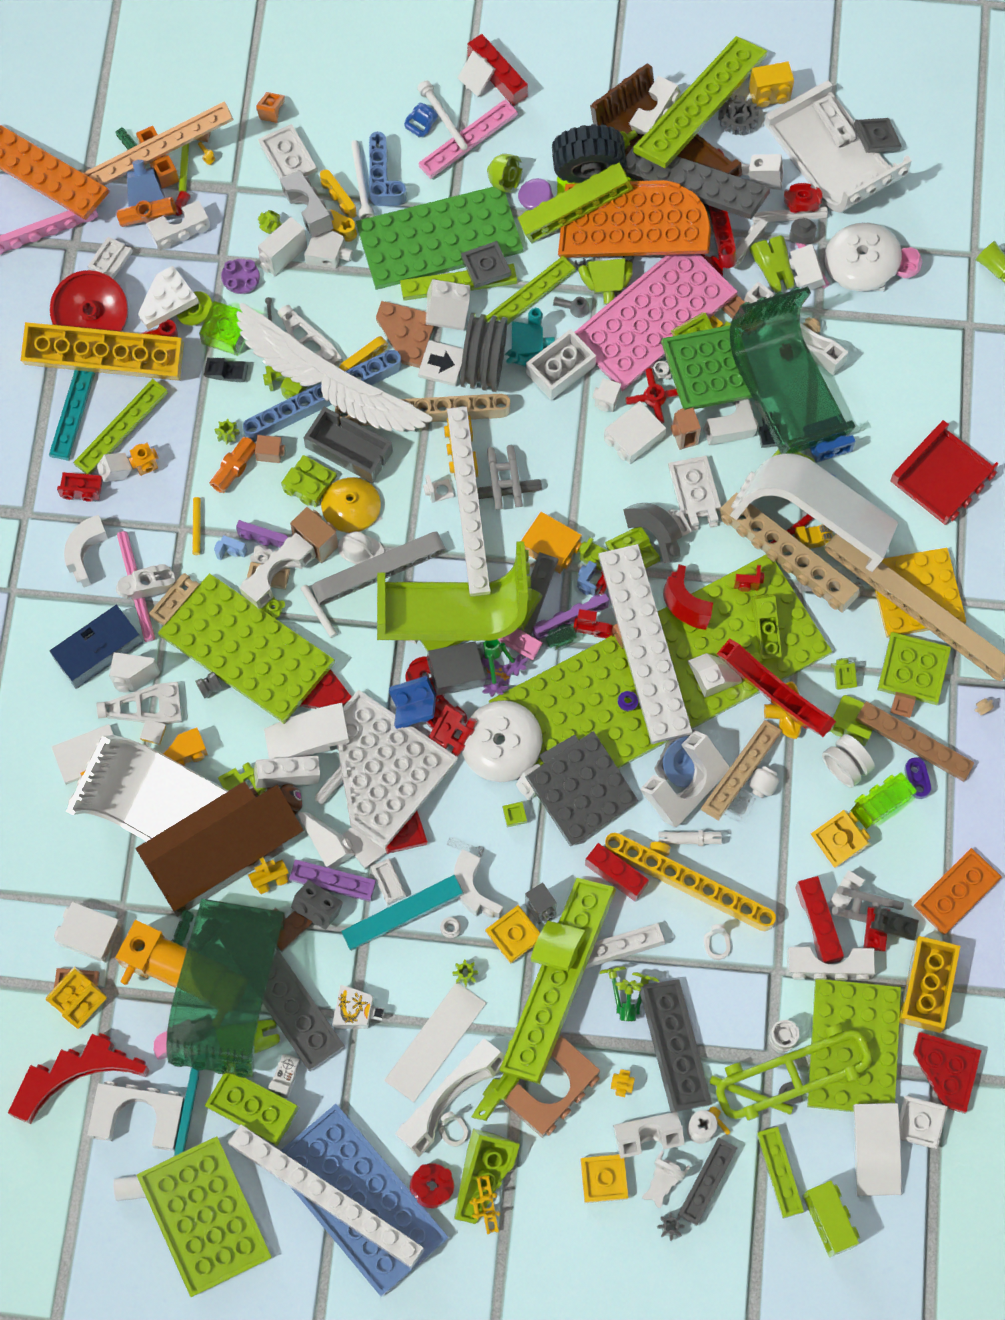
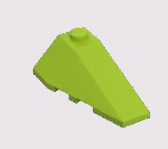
M473 1128L464 1162L454 1215L455 1220L472 1224L477 1223L478 1219L472 1217V1214H474L473 1204L469 1203L473 1198H480L476 1177L488 1175L491 1192L494 1193L501 1186L507 1172H510L513 1168L520 1146L519 1143L494 1133ZM486 1179L480 1180L481 1186L485 1187L487 1185ZM488 1190L482 1191L483 1195L489 1194ZM486 1200V1201L483 1203V1205H484L485 1208H486V1207L488 1206V1204L490 1203L489 1200ZM479 1203V1212H483L482 1205Z

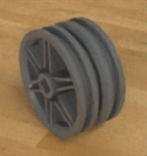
M476 313L470 314L462 355L461 387L465 388L467 384H470L471 389H476L478 384L481 383L482 390L487 391L488 387H491L492 392H497L506 345L507 317H502L500 321L497 316H492L490 321L487 322L485 314H481L480 318L476 317Z

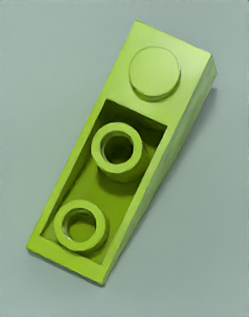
M772 594L751 596L761 659L782 657L776 597Z

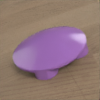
M235 259L224 264L221 279L223 285L229 291L236 294H245L257 287L260 273L253 260Z

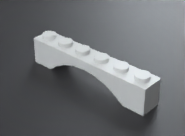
M759 281L746 293L744 302L762 317L763 321L829 373L834 375L846 362L847 350L834 340L818 335L801 324L784 308L774 293Z
M485 1038L477 1044L472 1052L459 1063L457 1068L444 1079L442 1084L429 1095L427 1100L414 1111L412 1116L399 1127L395 1134L400 1141L420 1157L434 1142L439 1120L452 1100L471 1085L493 1078L500 1071L499 1069L504 1059L502 1052Z

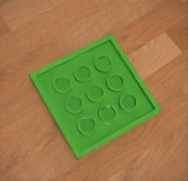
M736 324L662 338L661 344L684 410L690 408L699 409L758 397L759 390Z

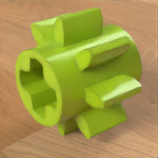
M272 210L265 211V213L261 212L257 219L260 224L259 228L268 234H272L282 225L280 215Z
M229 419L223 422L219 421V428L214 429L215 434L218 435V441L223 440L226 445L232 441L236 442V435H240L239 429H236L237 423H231Z
M464 959L461 965L455 963L457 971H453L452 976H458L456 984L462 982L467 987L469 982L476 983L473 975H478L479 972L478 970H473L474 962L468 964L466 959ZM464 969H467L468 977H463Z

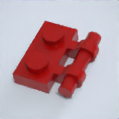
M448 703L440 714L429 738L445 749L448 748L449 744L452 745L454 748L451 753L458 757L461 751H464L466 740L474 733L477 721L474 718H470L467 724L464 723L462 720L465 713ZM457 729L462 731L459 739L454 737Z

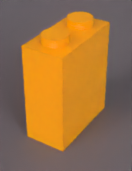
M540 512L521 541H524L525 550H529V556L537 560L539 552L558 558L559 561L555 571L561 574L563 569L567 570L570 566L573 554L578 553L582 544V535L547 514Z

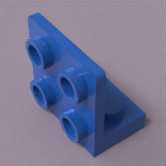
M839 416L802 428L815 463L853 451L856 441L853 435L847 436Z
M428 676L389 687L390 696L396 706L394 722L396 729L407 728L418 722H427L434 717L436 693Z

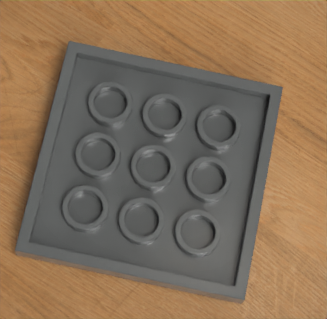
M594 731L525 776L570 847L639 801Z

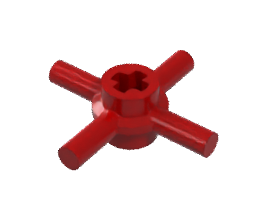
M648 368L645 370L648 387L641 395L625 397L626 405L635 404L639 401L645 402L650 408H654L655 417L663 424L665 421L661 406L665 403L666 398L676 397L678 393L676 389L665 390L661 385L656 384L653 369Z

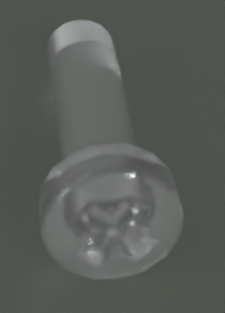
M451 837L447 841V845L459 850L464 849L479 858H482L484 854V846L480 845L477 848Z

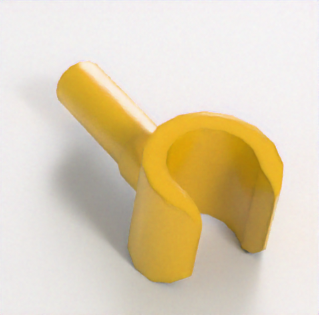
M201 141L198 142V146L205 154L202 156L203 161L207 165H211L216 160L213 151L208 150Z
M714 1106L710 1107L709 1112L715 1116L717 1125L728 1135L731 1131L719 1119L722 1112Z

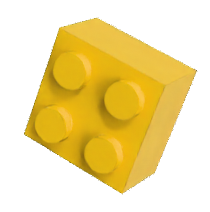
M789 61L752 68L749 92L753 104L756 103L757 107H767L771 104H784L790 101L794 77Z

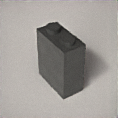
M476 641L428 651L427 662L436 696L484 686L488 673L486 666H482V650L477 648Z

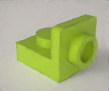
M265 366L266 374H263L265 386L269 385L271 392L274 391L272 381H284L285 377L281 375L282 372L273 370L271 366Z
M590 537L579 548L580 560L586 564L592 561L597 564L596 569L601 571L602 568L598 555L608 550L593 543L594 539Z
M848 658L836 659V663H831V668L834 669L835 688L837 690L857 687L854 662L849 661Z

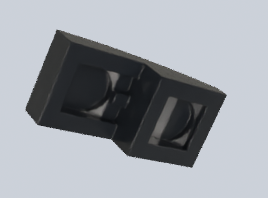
M207 358L204 376L222 381L245 382L248 364L246 361Z

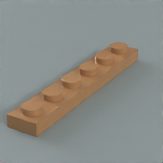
M867 701L855 719L857 722L963 782L975 764L973 761Z

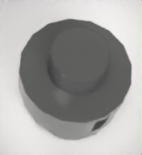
M807 218L795 220L791 225L790 241L800 244H813L817 230L816 225Z

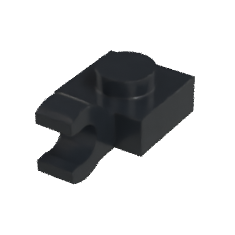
M771 412L763 413V426L758 429L761 448L781 446L779 425H773Z

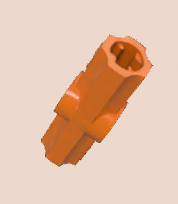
M168 197L152 202L140 201L135 206L119 209L116 214L119 225L125 227L141 222L148 223L162 216L174 215L177 210L174 199Z
M243 437L234 450L224 456L220 469L209 482L210 486L216 491L225 493L233 480L243 474L248 460L255 452L256 444L253 440Z

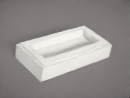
M390 858L370 866L387 905L406 898Z

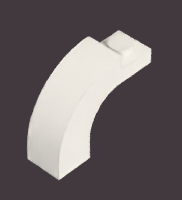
M99 515L88 518L77 525L70 533L64 548L66 567L69 573L73 572L77 582L81 581L83 588L91 585L84 567L86 552L93 545L108 540Z
M462 849L454 867V875L464 892V895L458 897L459 901L475 916H477L481 909L483 910L482 913L487 917L494 918L495 916L499 919L503 912V906L480 895L473 884L474 876L481 865V858Z

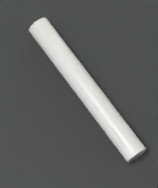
M308 585L302 586L301 591L330 638H334L337 635L334 627Z

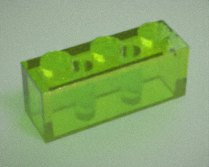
M902 772L895 777L893 774L883 781V785L879 786L877 784L868 791V795L862 794L855 799V805L851 811L866 830L908 802L917 792Z

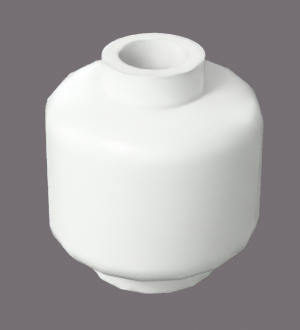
M764 766L762 769H755L748 783L753 789L752 793L761 798L764 795L772 796L779 784L778 773Z

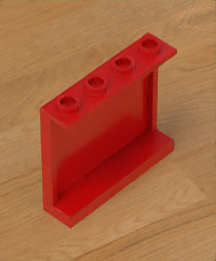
M942 420L893 472L890 482L946 525L950 520L954 522L960 514L959 510L962 507L967 508L973 500L971 497L975 493L978 495L984 489V483L987 480L991 481L998 473L996 468L999 463L996 462L994 465H991L948 431L949 424Z

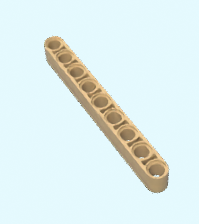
M501 393L401 399L412 404L417 409H427L424 413L432 417L433 420L431 422L447 421V409L460 406L467 407L468 416H471V420L504 418L510 413V398ZM499 404H504V405H506V406L503 407V408H500V407H498L497 405H499ZM337 405V407L335 408V412L339 414L341 423L342 416H340V414H342L343 412ZM479 405L486 406L483 409L478 408ZM441 407L447 408L445 411L438 410ZM349 415L345 416V418L357 423L360 426L371 425L367 420V423L364 424L360 422L357 418L354 419Z

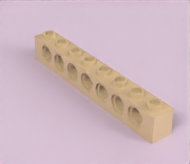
M737 492L720 508V517L724 524L735 528L741 537L749 539L756 549L763 550L770 560L777 561L784 571L789 574L792 573L802 585L810 587L817 597H822L828 601L829 606L834 610L838 609L843 613L858 598L859 587L751 503L740 515L746 517V519L735 520L731 517L730 514L733 511L731 505L736 499ZM754 528H760L761 531H758V532H757V531H754L753 529H754ZM769 540H775V541H777V542H776V543H769L768 541H769ZM784 552H791L792 554L787 556V555H784L783 553H784ZM799 564H806L807 567L802 568ZM821 576L823 579L817 580L814 577ZM837 588L839 591L832 592L829 589Z

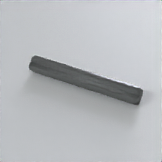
M540 479L520 481L521 493L542 490ZM492 486L477 488L478 499L494 497ZM513 487L501 488L502 496L513 495Z

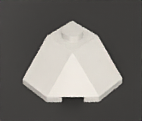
M706 653L688 661L704 697L742 683L741 677L721 658Z

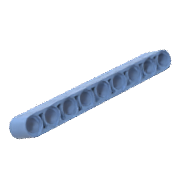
M388 350L345 372L354 377H361V381L372 386L401 370V356L396 350ZM391 360L397 361L394 364L388 363ZM379 369L378 372H372L371 370ZM322 383L246 419L243 423L245 437L256 442L257 435L269 436L322 410L323 407L331 406L330 400L326 401L324 398L318 397L322 394ZM305 402L310 403L308 406H302V405H301L302 403H305ZM286 411H291V412H292V413L289 414V415L283 414V413L286 412ZM267 420H275L273 423H266ZM251 428H256V429H257V430L254 431V432H249V431H248V430L251 429Z

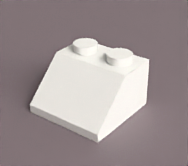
M432 279L427 291L426 325L463 331L470 301V286Z
M114 652L109 677L117 691L128 693L129 691H137L159 676L160 671L154 658Z

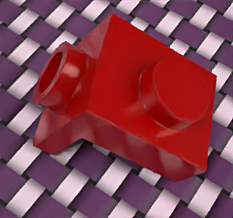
M757 565L755 575L736 574L734 589H739L742 592L758 591L759 585L764 583V572H761V565Z

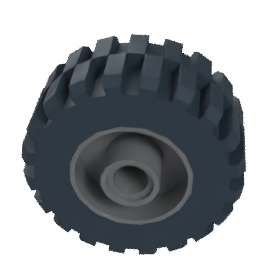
M591 124L590 126L581 125L580 127H573L568 131H563L561 135L556 136L552 143L555 174L561 180H567L568 183H582L590 179L592 175L603 172L611 165L620 163L624 169L626 154L622 134L617 129L615 130L614 127Z

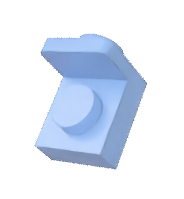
M223 535L221 541H217L214 551L217 559L222 560L225 551L234 557H238V555L245 557L247 548L245 543Z

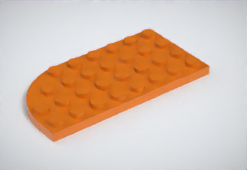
M661 180L630 181L633 190L561 227L558 256H564L565 258L709 254L711 238L710 219L697 195L678 183ZM566 184L565 191L573 188L575 184Z

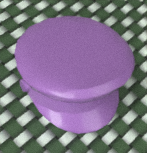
M540 178L525 182L518 191L520 204L527 210H532L539 206L540 203L554 198L550 184Z

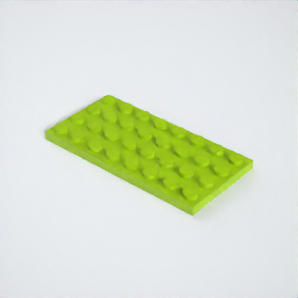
M210 573L158 632L161 638L208 671L214 672L219 679L283 724L335 664V660L261 608L258 609L248 599Z

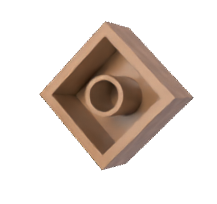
M306 507L290 522L292 536L297 533L314 547L315 558L320 563H323L338 548L336 528L329 522L325 523L322 520V516L316 510L312 511Z

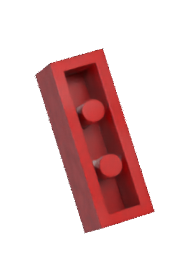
M600 843L596 844L585 859V866L635 902L648 886V878Z

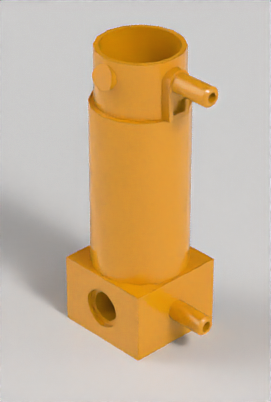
M134 920L115 957L120 966L126 969L120 980L122 984L128 985L133 973L146 979L149 976L209 1003L211 1007L219 1010L212 1023V1026L217 1028L220 1027L229 1011L234 1012L248 986L247 978L228 970V967L166 939L161 931L137 920Z

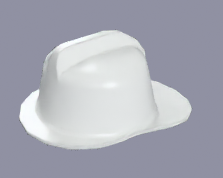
M357 531L344 535L338 544V551L341 557L354 564H359L384 553L381 543Z

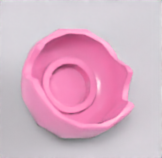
M912 247L902 249V262L896 275L906 279L920 272L922 258L917 249Z

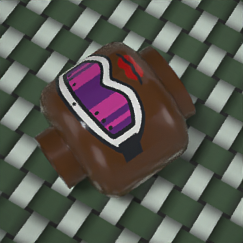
M291 784L282 785L280 789L292 811L297 815L303 807L301 791Z

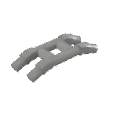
M513 445L506 447L508 462L497 464L495 449L493 447L487 449L495 510L503 509L501 488L513 487L515 508L523 507L517 459ZM510 470L511 479L499 481L498 471Z
M838 886V894L854 898L852 909L848 910L834 906L831 912L833 915L866 923L867 914L859 913L862 900L871 902V907L883 905L898 910L903 909L904 902Z

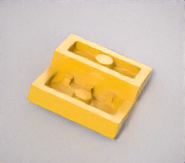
M74 966L45 999L62 1013V1017L79 1029L107 999V996Z

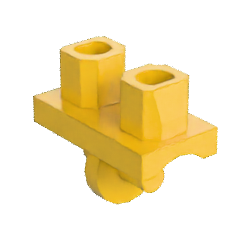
M262 857L260 858L261 865L254 867L255 872L248 874L253 888H256L260 894H263L270 890L268 882L276 880L278 886L288 883L287 874L289 872L283 859L274 862L273 859L265 862Z

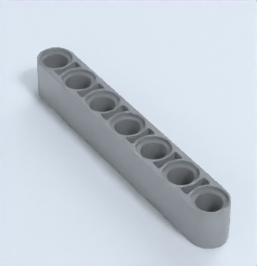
M437 531L431 532L319 580L311 587L319 605H325L377 583V573H385L386 579L443 554L446 548Z

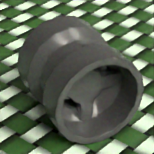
M214 672L209 673L204 679L200 678L195 681L204 699L209 697L212 692L222 690V686Z

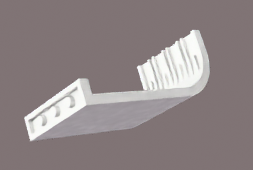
M827 80L767 113L764 125L806 181L811 184V187L816 189L817 186L821 189L823 203L835 212H843L906 176L910 171L912 160L906 155L903 162L898 165L894 162L891 167L878 152L866 153L854 127V120L831 92L832 84ZM831 95L856 136L854 140H847L840 146L835 144L832 135L813 107L815 101Z
M796 454L773 456L763 462L755 473L751 471L731 505L733 511L730 514L731 517L737 520L752 501L763 496L785 498L870 557L865 568L871 572L884 559L898 524L895 519L815 462Z
M110 735L103 736L96 743L95 749L97 750L94 756L88 760L86 764L87 770L79 778L75 794H72L68 800L67 812L72 815L91 814L104 818L147 841L228 790L144 744L125 737Z

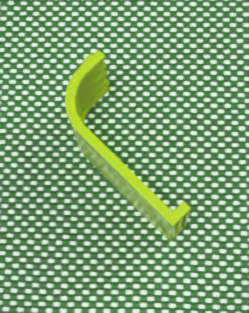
M516 541L515 562L511 570L502 578L489 582V595L470 597L468 582H385V573H377V640L489 641L500 639L514 632L524 621L527 613V603L532 599V589L530 588L531 576L529 575V550H525L524 541Z

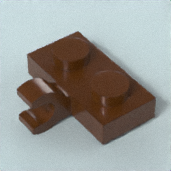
M275 907L270 912V916L279 925L268 936L275 946L283 952L313 922L298 914L295 910L285 918Z

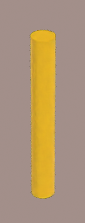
M194 497L192 554L200 555L201 498Z

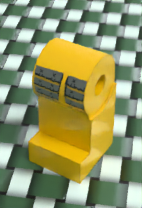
M823 524L805 528V526L797 527L794 537L809 549L827 545L834 536L833 531Z

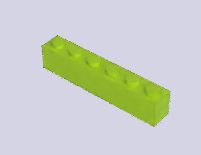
M618 163L609 166L599 174L592 175L590 179L582 183L575 184L573 188L557 194L556 197L540 203L539 206L532 210L525 211L517 218L525 236L530 243H533L633 190L624 169Z

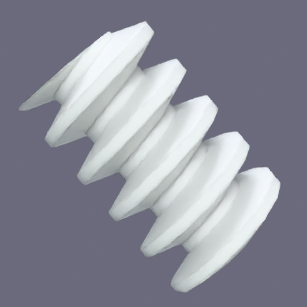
M707 1110L695 1112L687 1126L688 1137L697 1144L709 1142L717 1129L715 1116ZM699 1125H700L701 1127H702V1126H705L706 1129H704V1128L699 1129L698 1126H699Z

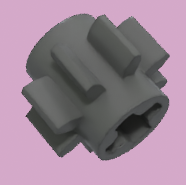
M670 1212L667 1219L663 1216L660 1217L663 1224L658 1225L657 1229H662L663 1231L661 1238L666 1235L672 1241L675 1234L679 1238L682 1236L678 1231L685 1227V1225L679 1224L681 1216L674 1218ZM666 1222L669 1224H671L672 1222L675 1223L674 1229L676 1231H667Z

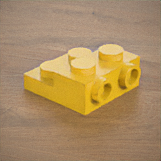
M842 810L811 833V836L834 868H837L849 858L856 856L871 845L868 841L871 839L870 835L864 828L861 830L856 823L859 820L852 811L848 813L847 810Z

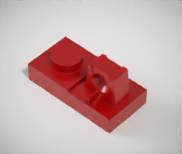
M868 907L863 948H874V951L886 952L888 934L870 928L871 923L875 919V907Z

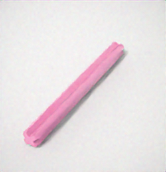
M122 531L117 533V538L128 576L133 571H137L128 533ZM145 597L134 599L145 642L153 641L155 635Z

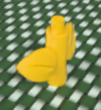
M793 681L785 683L799 694L798 688ZM764 704V718L780 719L779 729L782 730V733L789 738L797 739L801 733L802 726L794 722L776 705Z

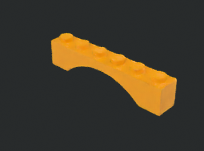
M196 727L178 734L163 755L185 766L186 763L203 760L204 756H207L208 753Z

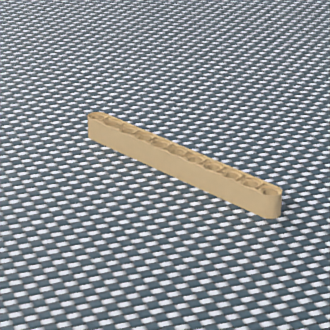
M835 534L827 543L824 549L831 557L997 681L1004 680V653L884 563L880 562L873 572L866 569L865 567L870 557L839 535Z

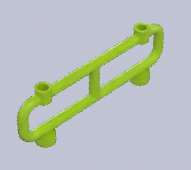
M837 1024L825 1029L827 1039L746 1070H743L740 1062L724 1068L727 1077L720 1080L716 1088V1095L721 1109L729 1118L741 1119L746 1117L747 1121L759 1117V1111L847 1078L848 1082L860 1078L859 1073L868 1069L872 1061L871 1051L866 1039L858 1031L849 1030L844 1032L841 1024ZM848 1039H855L858 1042L863 1054V1061L861 1063L805 1085L802 1084L793 1062L794 1060ZM783 1064L786 1065L795 1089L746 1106L740 1110L731 1109L725 1095V1088L727 1086Z

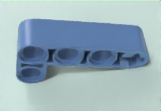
M379 131L373 132L369 137L371 202L376 206L402 205L407 198L405 184L401 181H387L386 136Z

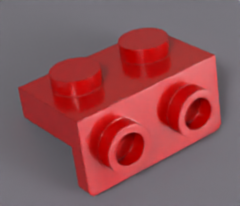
M62 472L60 486H57L59 496L66 500L76 498L86 502L99 501L103 479L100 475Z

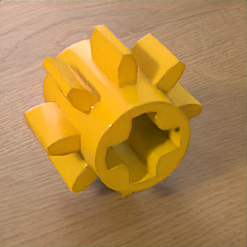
M620 1069L619 1074H613L610 1089L616 1090L615 1095L625 1097L626 1093L632 1094L635 1077L630 1076V1071Z

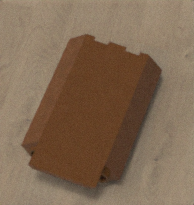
M244 781L135 849L173 912L179 917L253 871L254 867L261 865L260 858L263 857L265 862L285 851L283 844L304 830L278 784L258 795L253 785L248 786Z

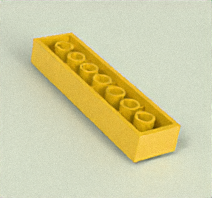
M25 322L20 361L28 366L180 381L184 341L178 337Z

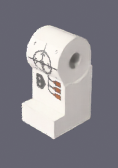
M287 1054L282 1055L273 1080H271L268 1087L269 1091L285 1098L289 1097L300 1064L299 1058Z

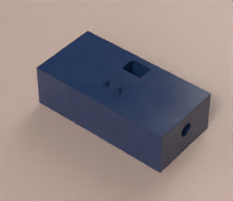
M116 604L50 649L49 652L74 688L77 689L109 667L112 663L114 652L128 654L143 642L140 634Z

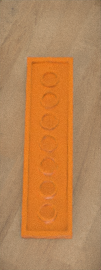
M0 125V169L84 220L89 218L110 193L107 187Z

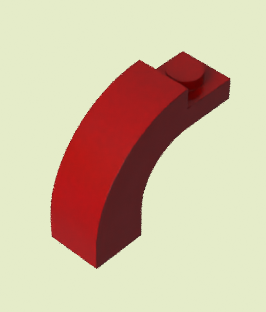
M678 564L676 572L672 571L671 576H668L663 589V598L666 606L682 622L692 627L706 630L712 616L713 602L696 598L687 591L684 585L686 566Z

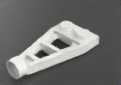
M285 305L279 309L277 314L283 321L286 332L296 339L293 330L301 326L308 335L297 340L299 343L304 345L309 341H314L321 347V350L315 354L335 366L342 362L341 356L332 343L297 315L290 305Z
M178 682L155 684L110 701L96 703L98 719L109 718L145 723V721L163 724L182 723ZM152 696L158 697L159 712L153 714L142 711L141 703L144 699ZM136 702V713L121 712V705L123 703Z

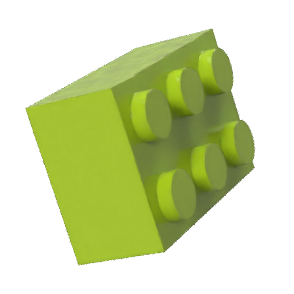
M831 1180L807 1190L802 1195L829 1258L850 1250L859 1244L858 1239H860L857 1228L851 1226L849 1221L851 1215L847 1206H843L840 1201L842 1195L837 1184L833 1185Z

